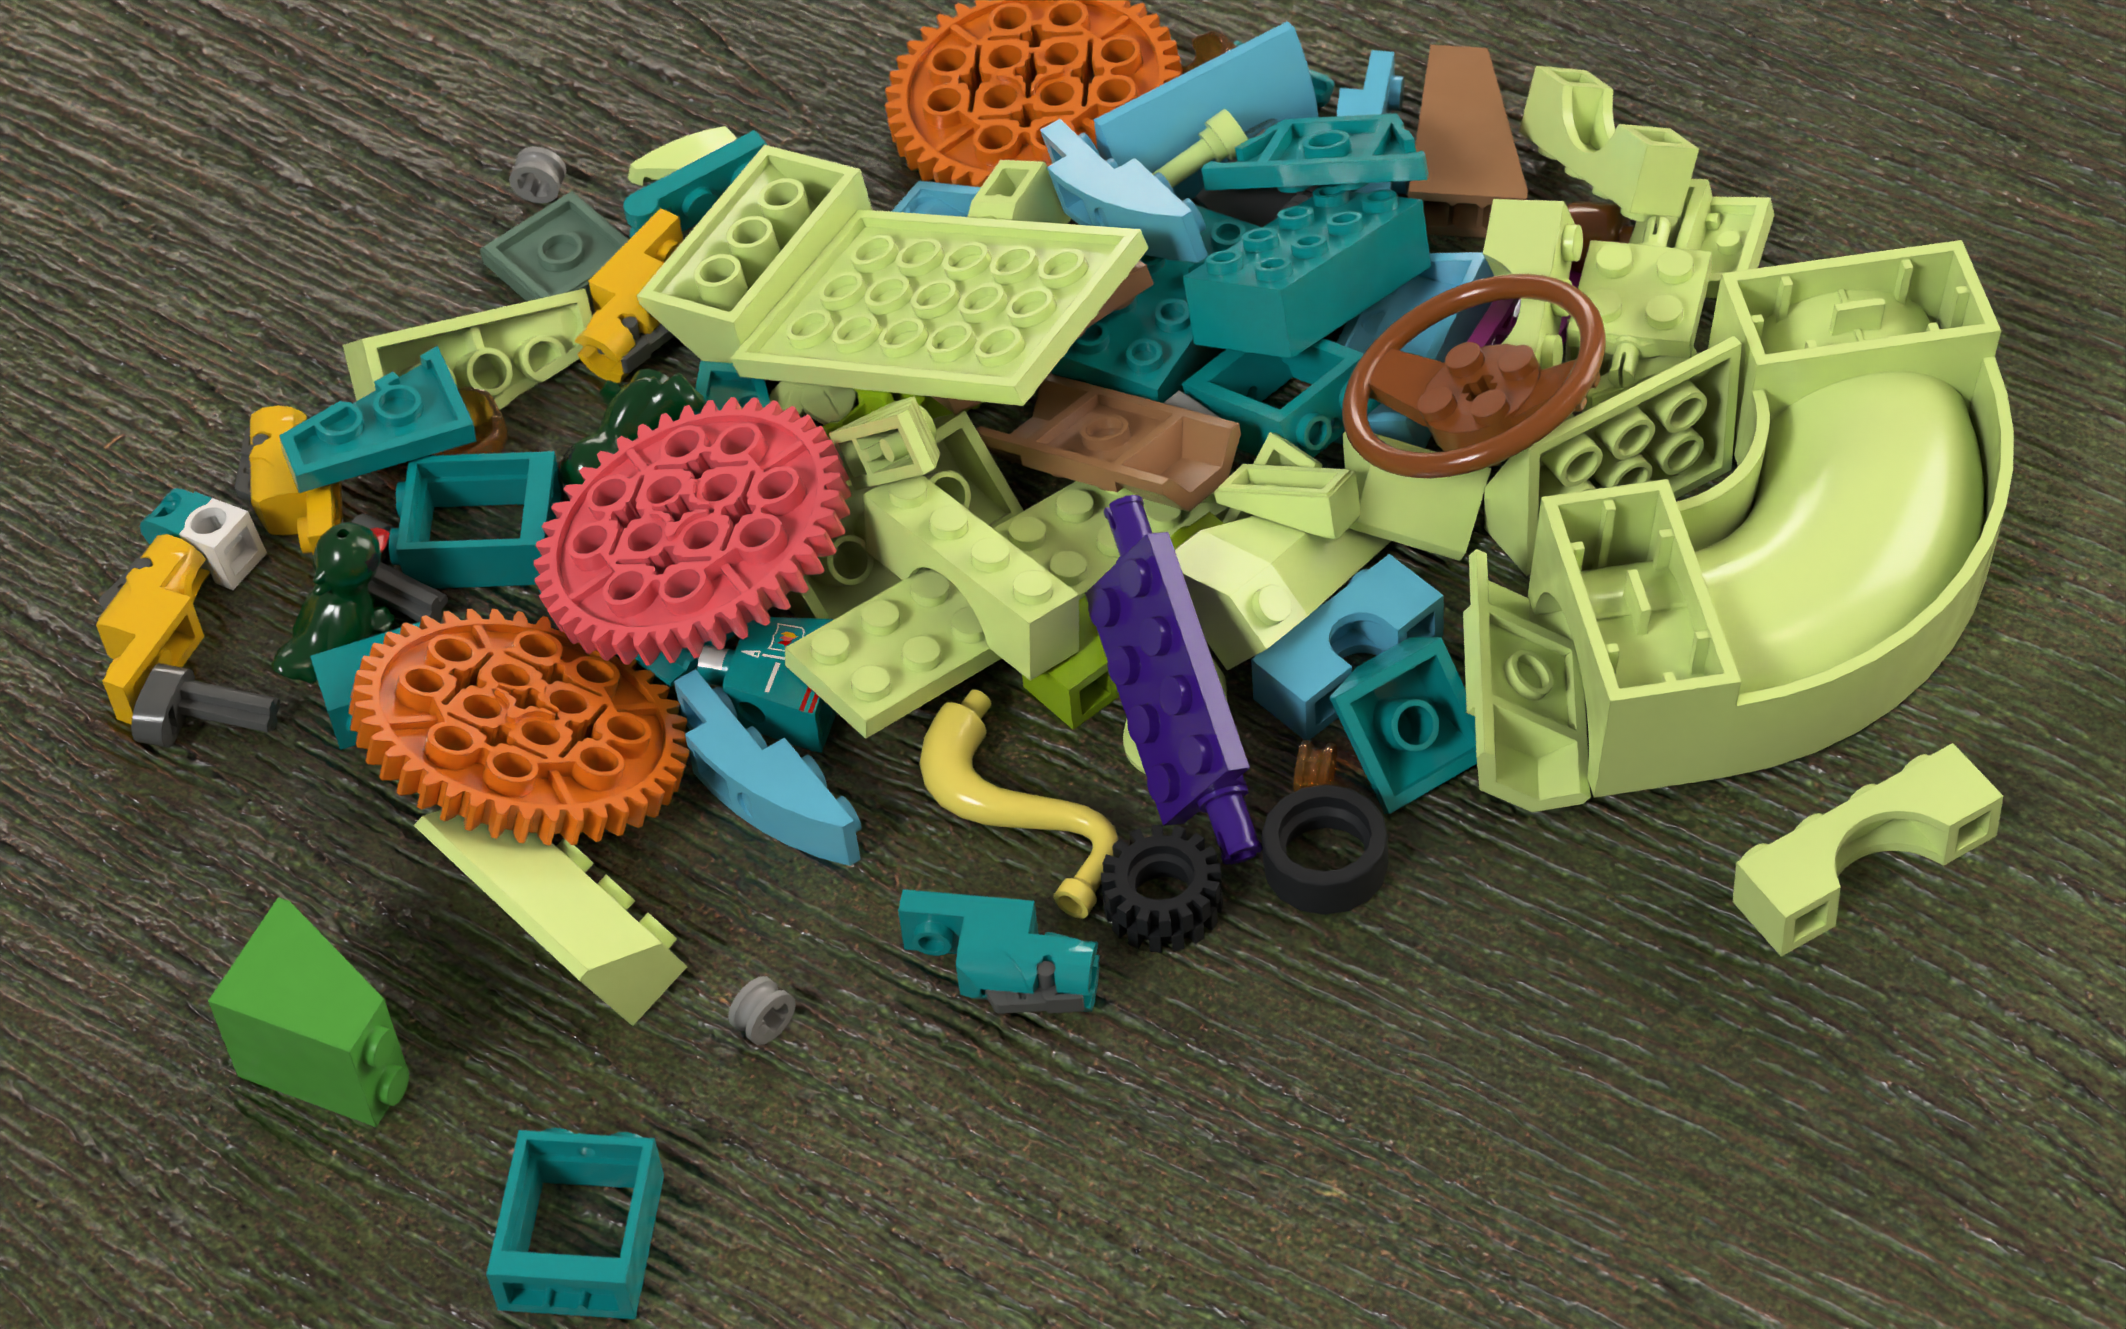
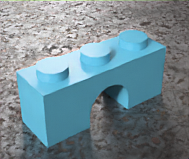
M1388 554L1370 569H1363L1356 573L1343 590L1326 603L1321 604L1307 618L1267 650L1255 655L1251 659L1253 699L1303 740L1308 742L1338 718L1329 697L1352 673V666L1342 658L1356 653H1369L1377 656L1409 637L1444 636V595L1392 555Z

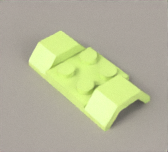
M1476 549L1469 555L1471 605L1463 611L1466 708L1468 714L1475 716L1479 790L1530 812L1584 804L1591 798L1590 785L1587 778L1589 758L1585 693L1579 661L1567 620L1563 611L1534 615L1529 598L1489 581L1487 553Z

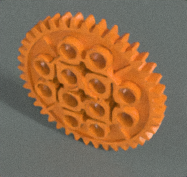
M975 0L976 6L971 9L961 3L955 4L957 16L954 18L944 14L937 15L939 29L923 26L920 29L923 41H908L909 55H899L896 58L899 70L890 71L889 77L892 86L886 87L885 90L888 101L885 104L892 140L896 142L899 156L906 157L910 170L919 169L922 181L935 179L936 183L982 187L1000 160L1042 161L1047 166L1053 164L1040 130L1058 119H1061L1077 135L1083 132L1086 133L1097 148L1094 119L1183 75L1177 44L1175 40L1171 41L1168 26H1160L1157 14L1147 15L1146 6L1142 2L1131 6L1130 0Z
M467 609L465 620H460L450 611H444L441 624L425 615L421 617L419 628L405 622L401 626L400 635L388 631L385 633L383 644L373 643L370 655L362 657L360 669L356 671L348 714L352 715L350 729L351 731L358 732L356 739L357 748L368 749L365 760L367 764L382 765L379 775L382 781L399 779L397 794L400 796L414 793L420 794L417 807L421 810L436 804L442 807L440 820L447 821L457 815L465 817L464 827L468 831H472L480 823L487 824L491 837L497 839L505 829L513 830L518 843H525L529 833H537L545 845L552 844L554 834H561L571 845H577L580 832H584L589 838L599 842L602 840L604 829L617 836H622L626 823L636 828L642 827L645 815L656 818L659 815L661 805L668 806L671 803L673 792H678L690 752L687 749L686 732H684L687 718L678 715L680 703L667 699L670 690L667 685L653 684L655 674L652 671H636V659L629 665H626L616 655L606 661L603 660L598 650L588 654L579 642L572 644L565 632L552 629L549 617L542 616L536 624L528 623L525 614L520 611L516 612L513 621L505 620L498 609L491 610L489 619H482L476 611Z

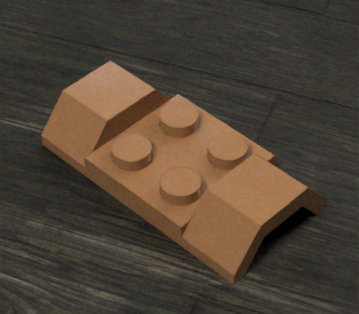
M1048 374L1041 383L1032 417L1013 432L1007 434L981 426L976 429L989 452L1000 459L1050 473L1055 477L1068 478L1096 486L1105 491L1118 492L1126 488L1135 495L1141 496L1142 499L1188 512L1210 496L1229 477L1241 435L1240 425L1237 422L1054 374Z

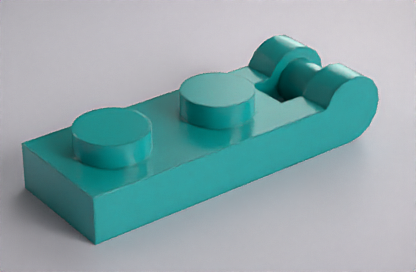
M753 130L629 195L623 204L626 221L632 226L629 237L631 238L660 208L679 216L682 232L698 224L767 143Z

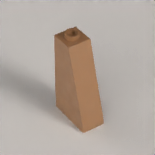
M1430 45L1415 143L1416 152L1424 151L1426 155L1429 177L1427 180L1410 181L1408 198L1422 199L1427 234L1486 238L1493 199L1528 200L1526 182L1488 48Z

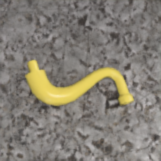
M971 690L961 704L955 702L945 703L936 714L923 741L919 765L926 789L941 807L966 820L996 827L1067 831L1090 839L1092 842L1090 855L1074 878L1065 879L1054 893V901L1062 911L1074 918H1086L1097 903L1095 893L1102 884V863L1106 854L1113 856L1112 846L1119 840L1114 825L1103 814L1086 805L1012 791L987 782L975 772L973 756L986 737L987 730L981 719L991 707L990 699L979 690Z

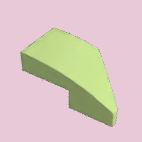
M726 126L677 139L631 163L628 179L640 186H643L645 182L657 181L737 138Z

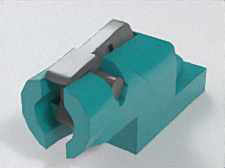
M902 890L898 915L904 950L920 951L931 956H941L947 953L957 954L956 971L960 995L973 999L989 1000L993 1010L1000 1014L1047 1011V1013L1092 1012L1099 977L1100 955H1096L1098 942L1079 940L1052 932L1039 935L1034 900Z

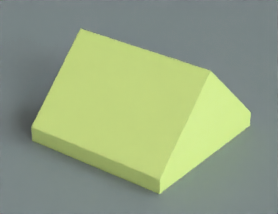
M1344 432L1345 469L1355 471L1361 508L1359 518L1349 529L1460 561L1466 554L1491 468L1487 467L1467 474L1430 479L1399 476L1383 471L1364 460L1353 448L1346 432ZM1375 434L1380 440L1397 449L1423 453L1435 452Z

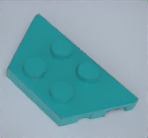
M1397 113L1283 119L1266 129L1260 136L1250 138L1236 146V162L1220 163L1210 161L1201 168L1205 191L1278 187L1280 192L1295 193L1304 191L1314 185H1335L1339 190H1355L1369 183L1427 180L1429 177L1426 155L1424 151L1416 152L1414 137L1409 130L1404 129V123Z

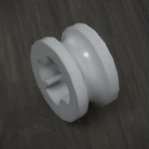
M532 146L524 148L519 152L515 167H513L510 174L509 182L514 192L523 199L533 203H547L557 197L567 170L565 163L556 153L543 147Z
M760 976L745 985L734 998L729 1009V1023L739 1031H745L747 1038L756 1045H764L774 1040L789 1024L796 1006L795 999L785 990H778L777 984L769 977Z

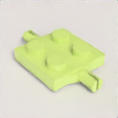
M1657 216L1647 220L1641 244L1590 240L1578 289L1592 300L1603 319L1606 333L1605 352L1614 355L1611 369L1608 373V380L1618 387L1620 386L1622 373L1623 387L1633 384L1637 362L1640 358L1654 356L1691 358L1712 270L1711 251L1666 247L1672 225L1664 217H1660L1658 230ZM1571 316L1567 328L1568 346L1580 347L1579 329Z

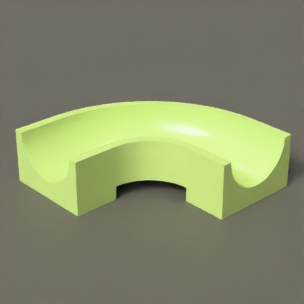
M1962 240L1721 273L1708 349L1732 336H1735L1742 343L1733 454L1738 467L1734 472L1711 489L1681 501H1676L1668 479L1541 497L1528 598L1534 615L1563 611L1574 641L1583 681L1588 719L1589 762L1587 778L1594 798L1730 777L1768 769L1816 753L1858 733L1896 708L1930 677L1954 648L1974 613L1988 575L2007 505L2013 473L2014 430L2008 394L1995 358L2001 329Z

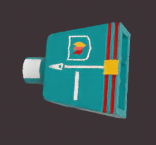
M770 617V623L766 626L752 620L747 623L748 637L745 639L740 638L736 650L725 648L718 650L716 647L708 645L703 647L698 659L697 671L708 684L723 687V692L727 693L736 709L737 720L745 729L753 726L760 734L778 740L785 738L790 744L822 753L837 712L785 666V647L834 619Z

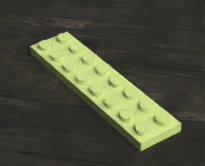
M1075 481L993 529L1078 593L1080 600L1116 564L1120 557L1109 522L1104 516V509L1110 507L1109 504L1118 498L1135 494L1126 488L1118 492L1105 491L1096 486ZM1215 492L1190 512L1143 499L1144 509L1152 533L1169 532L1170 537L1178 529L1190 526L1209 511L1223 521L1230 508L1216 503ZM926 567L910 578L902 580L785 647V666L865 739L1002 659L988 647L980 622L963 594L941 573Z

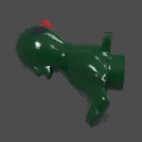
M642 369L637 371L631 382L623 387L608 380L599 392L603 402L608 405L600 427L593 435L587 436L571 446L558 465L564 486L572 484L582 485L585 480L579 470L582 467L597 469L601 465L597 457L600 451L612 454L618 452L617 438L620 436L631 441L638 438L639 425L645 424L651 430L659 428V420L664 413H667L673 421L679 420L684 406L690 405L695 415L701 414L706 404L704 397L690 385L681 373H677L669 378L659 371Z
M343 522L330 527L319 538L313 554V568L315 570L313 582L315 586L302 604L292 628L293 638L277 650L274 660L270 665L277 674L292 680H301L314 684L317 682V677L310 658L311 655L369 638L371 634L379 635L390 631L392 624L395 622L394 616L386 606H379L374 609L373 605L376 600L368 592V583L377 572L381 553L386 547L390 536L389 531L378 527L369 529L352 522Z

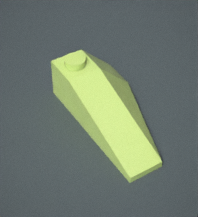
M584 288L372 336L345 344L343 349L356 401L376 390L374 381L392 371L399 377L421 365L420 355L438 346L475 425L490 414L501 410L529 389L546 381L580 359L577 354L584 346L574 341L592 319V313L586 289Z
M1251 516L1200 530L1174 550L1204 637L1226 670H1229L1267 650L1315 611L1391 541L1349 528L1339 539H1330L1258 516Z

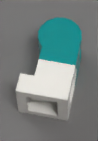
M172 489L159 506L141 521L139 526L142 535L149 544L153 542L157 535L168 534L194 546L206 558V561L200 568L211 571L210 573L215 583L230 590H234L267 554L248 511L184 489Z

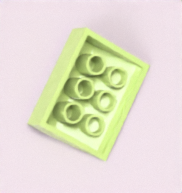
M1732 336L1561 423L1546 437L1509 458L1484 488V529L1521 571L1528 576L1531 574L1541 497L1668 479L1675 499L1731 471L1742 343L1735 336Z

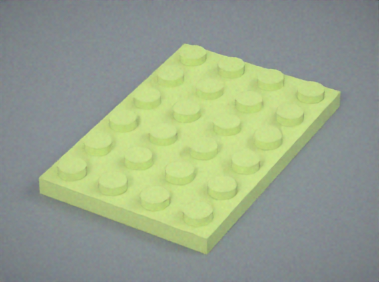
M858 209L730 359L739 377L1024 406L1060 359L1066 355L1068 349L1091 320L1097 316L1099 310L1122 281L1128 277L1130 271L1149 248L1141 229Z

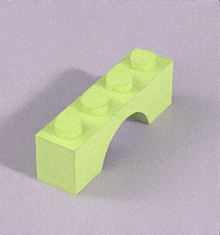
M1536 66L1519 132L1539 146L1538 153L1558 160L1565 166L1564 171L1566 174L1588 182L1593 186V194L1615 202L1621 207L1620 213L1627 218L1647 222L1649 218L1656 215L1681 217L1699 148L1670 128L1618 124L1615 130L1613 120V89L1586 70Z
M1493 199L1483 255L1494 276L1536 274L1553 277L1572 285L1569 280L1572 261L1578 262L1581 257L1583 233L1581 226L1575 225L1565 202ZM1521 299L1517 322L1502 344L1514 346L1527 345L1531 347L1541 369L1562 364L1563 343L1559 330L1562 316L1567 317L1569 313L1549 302Z
M919 475L881 484L863 494L866 552L902 580L910 578L925 567L945 576L958 588L972 607L983 629L988 647L1030 681L1079 652V594L925 476Z
M1953 743L1932 755H1920L1911 760L1901 772L1877 785L1867 784L1861 787L1847 802L1825 814L1816 813L1807 817L1794 831L1769 845L1762 843L1748 850L1740 861L1736 862L1733 903L1782 957L1836 926L1841 888L1838 876L1851 863L1877 852L1903 851L1924 856L1944 866L1997 836L2003 795Z

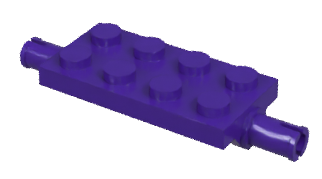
M1129 495L1112 501L1109 504L1110 507H1106L1103 513L1109 522L1120 557L1116 564L1085 595L1088 601L1091 621L1097 628L1108 661L1109 675L1116 684L1127 717L1130 737L1136 744L1147 776L1149 794L1156 803L1163 826L1185 824L1198 812L1208 813L1222 854V862L1224 864H1236L1255 857L1256 853L1261 852L1263 849L1261 842L1258 841L1244 800V796L1249 791L1243 774L1250 767L1169 532L1152 533L1141 496Z

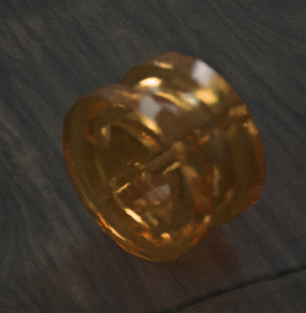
M1302 740L1295 766L1294 792L1305 787L1326 784L1334 785L1337 766L1336 744L1327 743L1325 748L1318 749L1313 745L1312 740Z

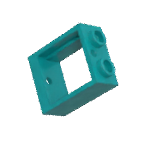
M1324 338L1292 359L1226 349L1184 381L1182 387L1188 396L1220 418L1239 423L1241 435L1237 446L1238 449L1258 456L1269 433L1273 432L1314 458L1345 432L1342 417L1345 390L1353 370L1364 353ZM1292 377L1312 384L1281 409L1262 403L1264 399ZM1369 398L1367 415L1382 403ZM1334 419V425L1332 427L1331 421Z
M555 451L433 455L409 461L406 481L398 482L396 486V509L400 518L399 528H391L389 554L391 563L393 565H400L402 573L433 589L536 585L534 579L540 574L533 564L534 560L542 556L536 547V543L548 537L542 525L544 522L558 519L551 507L554 503L563 502L564 488ZM524 504L520 538L429 541L434 507Z
M549 1128L544 1131L518 1130L486 1273L498 1311L636 1320L664 1179V1172L655 1138H643L630 1132H616L610 1136L576 1134L562 1128ZM543 1183L634 1188L620 1258L528 1252Z

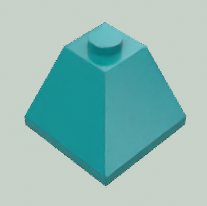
M1409 637L1357 666L1329 697L1385 814L1396 811L1477 764L1475 716L1467 713L1466 689L1441 637Z

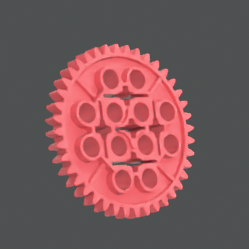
M731 397L722 410H718L713 400H708L701 414L695 415L690 405L684 406L679 420L673 421L667 413H664L660 417L659 428L651 430L647 425L641 424L638 426V438L631 441L620 436L617 438L618 452L612 454L600 451L597 454L601 463L597 469L582 467L579 470L585 481L582 485H566L564 491L570 501H563L552 505L551 509L558 519L543 523L542 528L548 537L536 543V547L542 556L534 560L533 564L540 574L534 579L541 591L539 597L559 630L565 632L572 644L579 642L586 653L590 654L598 650L603 660L606 661L618 654L623 664L629 665L639 654L646 666L652 665L660 652H663L669 664L675 663L683 648H688L693 658H698L705 642L711 641L718 650H721L725 646L726 634L732 631L741 639L748 637L747 623L752 620L764 626L768 625L770 617L767 610L773 606L778 609L788 610L791 605L786 595L790 591L806 593L809 590L803 578L805 574L817 575L824 572L825 569L818 557L835 555L837 550L831 539L844 535L846 531L840 519L850 515V509L845 502L846 499L851 497V491L845 482L849 479V475L843 466V460L832 440L828 438L822 426L816 427L809 415L801 418L797 409L793 406L782 411L778 401L773 400L763 408L758 398L753 397L741 408L736 397Z

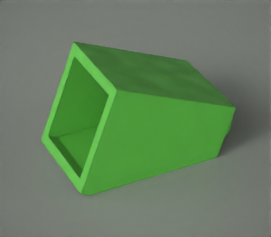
M278 897L208 1000L237 1076L377 1127L388 1108L395 1106L402 1099L407 1089L410 1075L385 1000L290 901Z

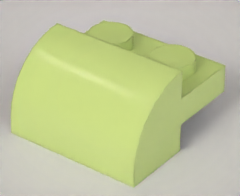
M1691 179L1681 217L1656 215L1657 230L1660 217H1664L1672 225L1666 247L1711 251L1712 270L1705 298H1717L1721 273L1758 268L1774 218L1771 197H1713L1708 179ZM1636 221L1629 244H1641L1643 242L1646 222Z

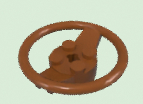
M1507 274L1487 277L1459 285L1428 299L1390 325L1371 344L1358 361L1347 384L1342 406L1343 425L1348 440L1361 457L1373 466L1404 477L1444 478L1467 474L1501 464L1502 461L1517 455L1546 437L1573 412L1584 409L1587 404L1586 395L1591 388H1596L1601 380L1599 371L1605 354L1606 333L1600 312L1592 300L1575 286L1553 277L1536 274ZM1508 299H1533L1557 305L1573 317L1580 333V347L1577 359L1546 369H1541L1532 348L1527 345L1498 344L1479 347L1474 342H1465L1452 348L1447 353L1445 362L1400 351L1417 335L1453 314L1481 304ZM1369 398L1375 399L1418 424L1428 427L1437 445L1444 452L1423 453L1404 451L1380 440L1374 434L1368 421Z

